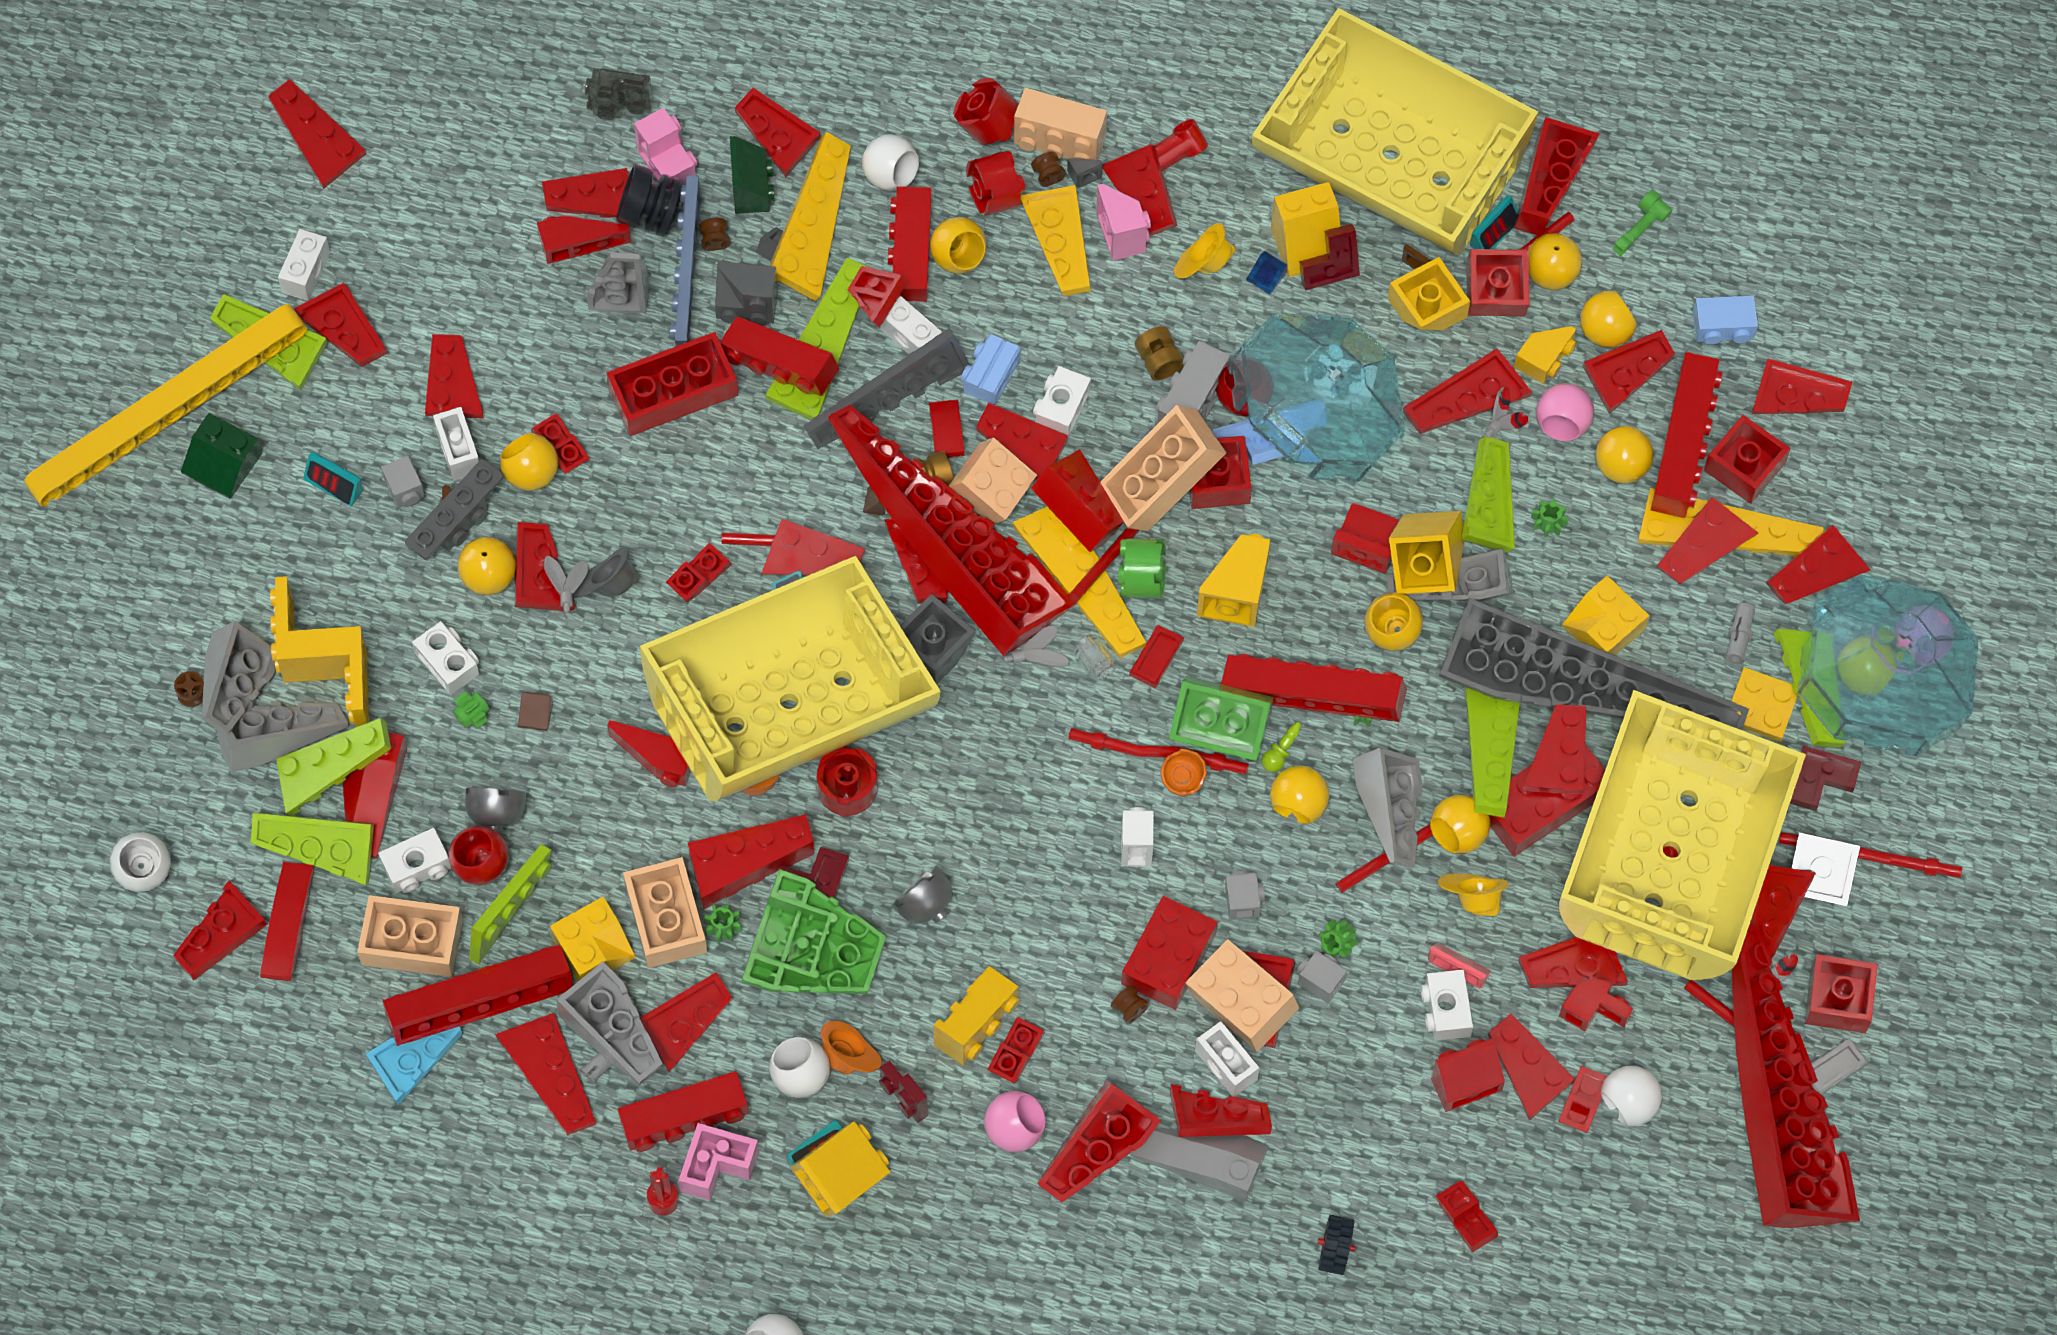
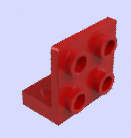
M1352 503L1341 530L1337 529L1334 535L1331 554L1387 574L1392 562L1389 537L1400 520Z

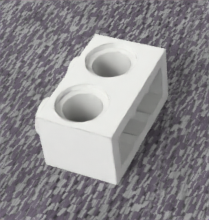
M440 621L412 641L414 653L449 695H452L479 675L477 667L479 660L471 649L465 650L461 646V639L452 627L447 629ZM438 643L446 645L440 650L433 649V646ZM457 664L464 666L459 671L450 670L452 666Z
M1140 807L1131 808L1129 811L1123 810L1121 866L1152 867L1153 811H1147Z

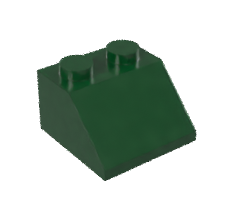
M730 136L735 214L770 212L769 202H775L774 185H768L767 177H773L772 159L766 160L765 148L739 137Z
M208 413L192 436L181 473L231 499L263 454L259 439Z

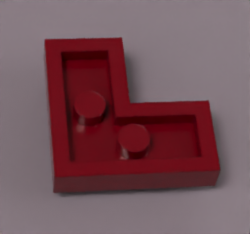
M1352 224L1325 231L1327 254L1299 261L1301 282L1305 291L1360 276L1356 230Z
M1802 746L1801 753L1806 754L1790 804L1817 811L1824 785L1853 793L1861 761Z
M820 847L810 874L781 865L780 869L809 879L816 884L815 888L829 899L831 896L836 898L849 862V856Z
M890 1060L881 1066V1079L879 1083L889 1096L894 1093L900 1101L898 1107L908 1119L913 1117L917 1123L928 1116L927 1096L909 1074L903 1077Z

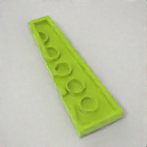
M846 258L798 339L831 352L837 364H839L844 352L847 339L860 308L857 300L847 289L861 266L865 265L850 258ZM774 380L765 394V399L812 420L821 414L831 383L823 395L819 396L812 392L806 394L789 383L781 384Z
M1464 687L1467 705L1466 717L1469 729L1468 741L1471 752L1470 765L1474 812L1505 817L1520 702L1495 699Z

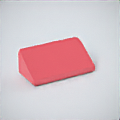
M1436 943L1430 949L1428 962L1445 971L1464 969L1465 981L1479 989L1484 986L1491 973V970L1440 943Z

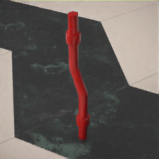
M1071 728L1068 738L1069 740L1089 744L1093 749L1103 751L1105 748L1137 757L1167 758L1180 749H1188L1180 746L1138 745L1107 737L1106 733L1098 731L1090 733ZM1188 749L1197 752L1205 761V764L1210 766L1211 770L1219 772L1227 770L1247 775L1248 763L1228 759L1227 755L1216 752L1212 755Z
M1781 832L1779 844L1796 847L1799 835ZM1860 847L1857 858L1924 871V875L1934 877L1940 874L1961 878L1963 866L1942 863L1937 858L1927 857V859H1920Z

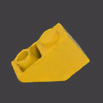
M1569 326L1531 333L1516 355L1514 368L1542 384L1547 381L1549 376L1555 378L1562 366L1560 362L1564 355L1569 357L1576 347L1577 342L1574 340L1576 328Z

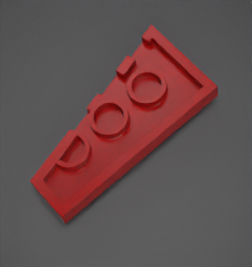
M290 79L268 96L270 103L323 189L366 155V150Z

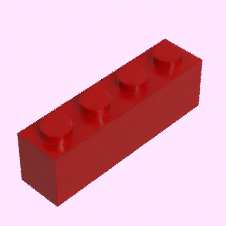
M897 186L896 197H891L890 214L895 215V223H889V240H894V248H888V265H893V273L902 275L908 281L900 294L906 301L927 302L932 203L931 187Z
M738 316L720 340L729 363L735 366L739 364L746 366L758 375L766 374L771 376L781 384L789 383L806 394L812 392L822 396L839 371V366L831 352Z
M737 1071L617 1108L629 1151L636 1149L637 1152L650 1150L655 1146L654 1143L666 1140L668 1143L679 1141L684 1138V1134L695 1131L698 1123L714 1128L715 1124L724 1121L727 1124L739 1122L744 1118L743 1115L749 1114Z

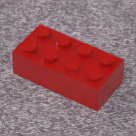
M716 332L606 372L608 389L629 436L739 396L737 378Z
M1586 745L1583 795L1522 791L1532 765L1510 778L1505 817L1489 815L1491 829L1513 857L1594 804L1605 769Z

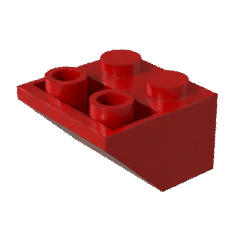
M1493 1038L1487 1041L1483 1039L1475 1040L1469 1043L1466 1049L1458 1052L1448 1050L1440 1054L1438 1059H1436L1431 1081L1445 1112L1503 1090L1505 1079Z

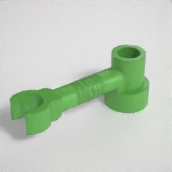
M1651 189L1638 204V207L1646 214L1615 243L1616 246L1612 250L1620 257L1656 219L1662 223L1673 211L1672 208L1661 200L1662 196L1654 189Z

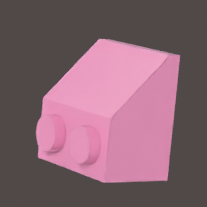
M1097 185L1096 213L1112 261L1146 253V242L1150 241L1147 228L1151 227L1148 212H1142L1139 201L1107 185Z

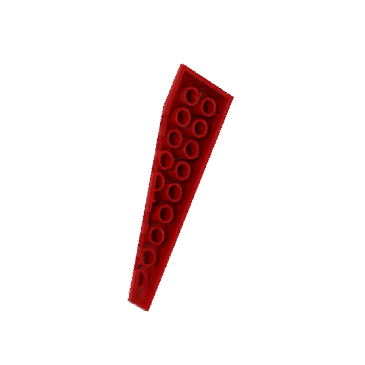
M848 405L829 415L828 419L845 448L893 521L934 575L1003 656L1021 647L1040 630L1050 625L1075 606L1076 603L1069 599L1068 594L1037 558L1031 553L1026 556L1016 547L1018 543L1010 536L1005 538L993 528L995 524L991 520L973 512L974 507L940 478L937 476L932 478L923 471L924 465L915 458L911 461L899 451L901 446L894 440L890 441L878 434L879 428L854 407Z
M1749 925L1737 963L1732 968V995L1742 1103L1763 1226L1798 1228L1858 1222L1860 1217L1846 1152L1836 1154L1833 1140L1839 1138L1838 1131L1835 1125L1830 1126L1825 1112V1109L1828 1108L1825 1097L1821 1096L1812 1087L1818 1079L1800 1033L1795 1034L1791 1024V1020L1794 1017L1790 1007L1785 1008L1780 995V991L1783 990L1779 978L1776 979L1770 969V965L1773 962L1759 926Z

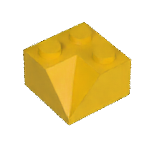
M1440 257L1390 282L1388 301L1402 321L1420 330H1444L1468 316L1470 300Z
M1606 576L1585 594L1563 622L1562 627L1577 641L1616 656L1646 629L1650 615L1611 578Z
M604 897L550 925L552 939L556 945L560 944L565 959L578 981L602 962L613 971L635 958L618 919Z

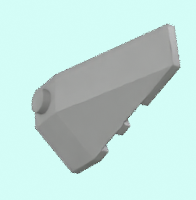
M612 252L609 254L587 292L588 310L646 314L650 282L648 269L640 254Z
M1503 549L1462 558L1455 591L1404 595L1412 600H1469V598L1489 600L1513 594L1512 577ZM1394 574L1387 575L1389 593L1396 592Z
M236 621L212 632L205 655L202 719L223 734L229 733L244 714L245 708L259 695V690L265 683L269 682L275 671V661H272L271 646Z
M251 701L245 708L244 714L229 733L223 734L217 730L221 753L232 772L264 765L347 728L348 722L338 703L301 702L298 707L281 706V702L271 701L270 706L252 705Z
M1377 748L1353 758V775L1356 788L1390 863L1407 868L1415 867L1418 836L1414 831V823L1420 817V810L1416 808L1417 797L1422 796L1419 759L1383 748Z
M604 962L600 963L556 999L559 1017L579 1037L638 1085L642 1084L663 1066L651 1038L639 1018V1013L629 997L624 982Z
M1155 1128L1143 1146L1136 1151H1132L1130 1156L1246 1202L1269 1146L1243 1135L1179 1137L1177 1130Z

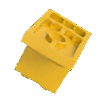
M287 576L275 577V588L270 589L271 606H274V616H271V632L274 634L275 643H271L272 661H275L276 673H281L284 683L345 679L349 692L345 694L346 711H349L350 723H355L356 727L369 723L367 648L361 626L295 631L294 599Z

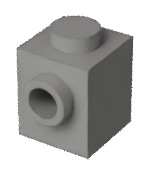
M409 456L381 466L384 481L397 508L412 506L424 498L422 484Z
M1237 871L1226 876L1225 892L1229 920L1259 917L1260 902L1265 901L1263 883L1257 882V874Z
M1316 951L1311 959L1306 957L1298 967V985L1329 1004L1345 982L1347 970L1341 967L1339 962L1331 955H1322Z

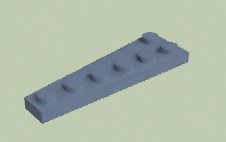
M687 175L686 185H681L680 190L682 212H679L678 229L683 230L682 240L677 239L676 257H681L680 267H675L674 284H679L678 295L673 294L672 312H677L676 322H671L670 339L675 340L676 346L689 342L693 299V283H691V279H694L695 256H693V251H697V228L695 226H699L701 188L699 176Z

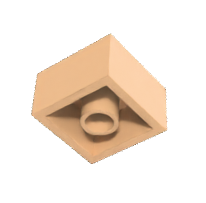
M993 437L977 445L949 487L974 507L973 510L983 518L987 517L996 524L1007 519L1037 474Z

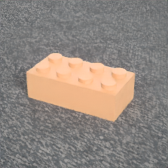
M1176 405L1100 483L1128 528L1149 531L1226 454V451L1197 409Z

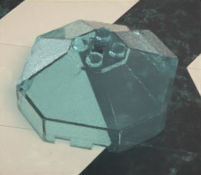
M1274 313L1240 347L1228 363L1229 373L1233 374L1235 383L1232 389L1234 408L1239 412L1247 402L1249 421L1254 427L1253 431H1257L1266 441L1272 442L1276 446L1275 449L1286 458L1287 462L1291 460L1293 463L1317 464L1309 474L1312 479L1332 480L1335 476L1348 477V481L1359 482L1405 432L1395 359L1351 318ZM1329 368L1333 371L1338 369L1341 372L1339 377L1342 380L1339 378L1332 379Z
M1860 574L1815 602L1812 633L1801 651L1800 666H1802V673L1798 681L1797 692L1835 739L1847 741L1849 737L1864 740V745L1885 750H1888L1890 746L1905 749V754L1917 757L1959 730L1972 714L1979 638L1941 592ZM1899 636L1902 639L1908 638L1911 641L1908 645L1910 649H1907L1905 646L1900 648L1897 645L1900 641Z

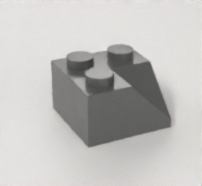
M718 262L715 297L716 319H721L726 323H733L738 316L761 326L767 323L774 324L778 295L776 267Z
M932 594L900 625L936 685L956 666L976 634V630Z

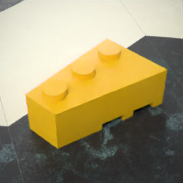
M990 966L970 985L966 991L967 995L960 1003L955 1001L949 1010L952 1011V1014L945 1022L939 1019L933 1025L934 1046L962 1066L969 1059L974 1061L983 1049L981 1043L987 1036L992 1038L997 1033L1002 1024L999 1020L1005 1013L1010 1015L1020 1002L1018 998L1019 986Z

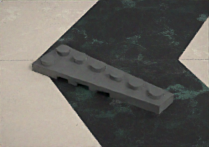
M948 328L844 399L838 401L828 410L813 418L804 425V428L816 448L820 449L839 439L838 434L828 419L830 414L851 405L872 422L880 410H890L891 412L900 407L899 402L905 397L912 394L916 399L925 394L923 388L937 381L941 386L962 375L969 363L955 335Z

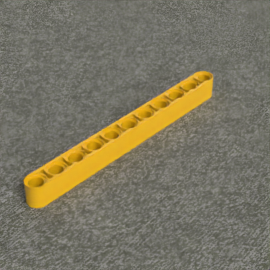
M290 304L280 306L34 469L25 477L24 484L40 506H48L50 500H57L299 340L306 333L307 326Z

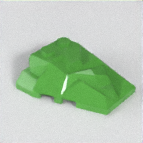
M779 869L741 982L769 992L867 994L886 936L858 915L848 913L838 905L839 901L832 896L829 899L815 888L816 884L809 879Z

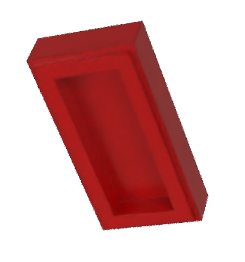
M1157 625L1130 670L1129 676L1156 689L1182 645L1184 637Z

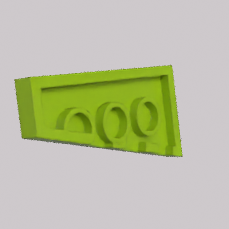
M223 294L210 316L212 324L233 338L269 313ZM307 330L303 337L264 363L301 391L328 341L326 337Z
M1484 436L1478 441L1461 540L1496 550L1503 549V552L1506 553L1515 549L1509 442Z
M1778 628L1773 634L1776 642L1781 643L1784 652L1781 656L1785 668L1789 667L1794 682L1791 685L1794 694L1800 697L1803 706L1800 711L1812 745L1830 748L1842 747L1845 744L1832 635Z
M381 718L277 758L286 814L292 816L300 812L299 808L309 801L313 803L322 796L323 791L332 785L338 786L355 769L361 770L389 751L391 745L386 721Z
M253 813L251 844L325 869L338 876L347 877L363 885H368L374 824Z
M540 844L472 926L469 959L478 965L482 962L524 900L530 897L540 878L544 879L548 875L552 867L550 863L551 849Z

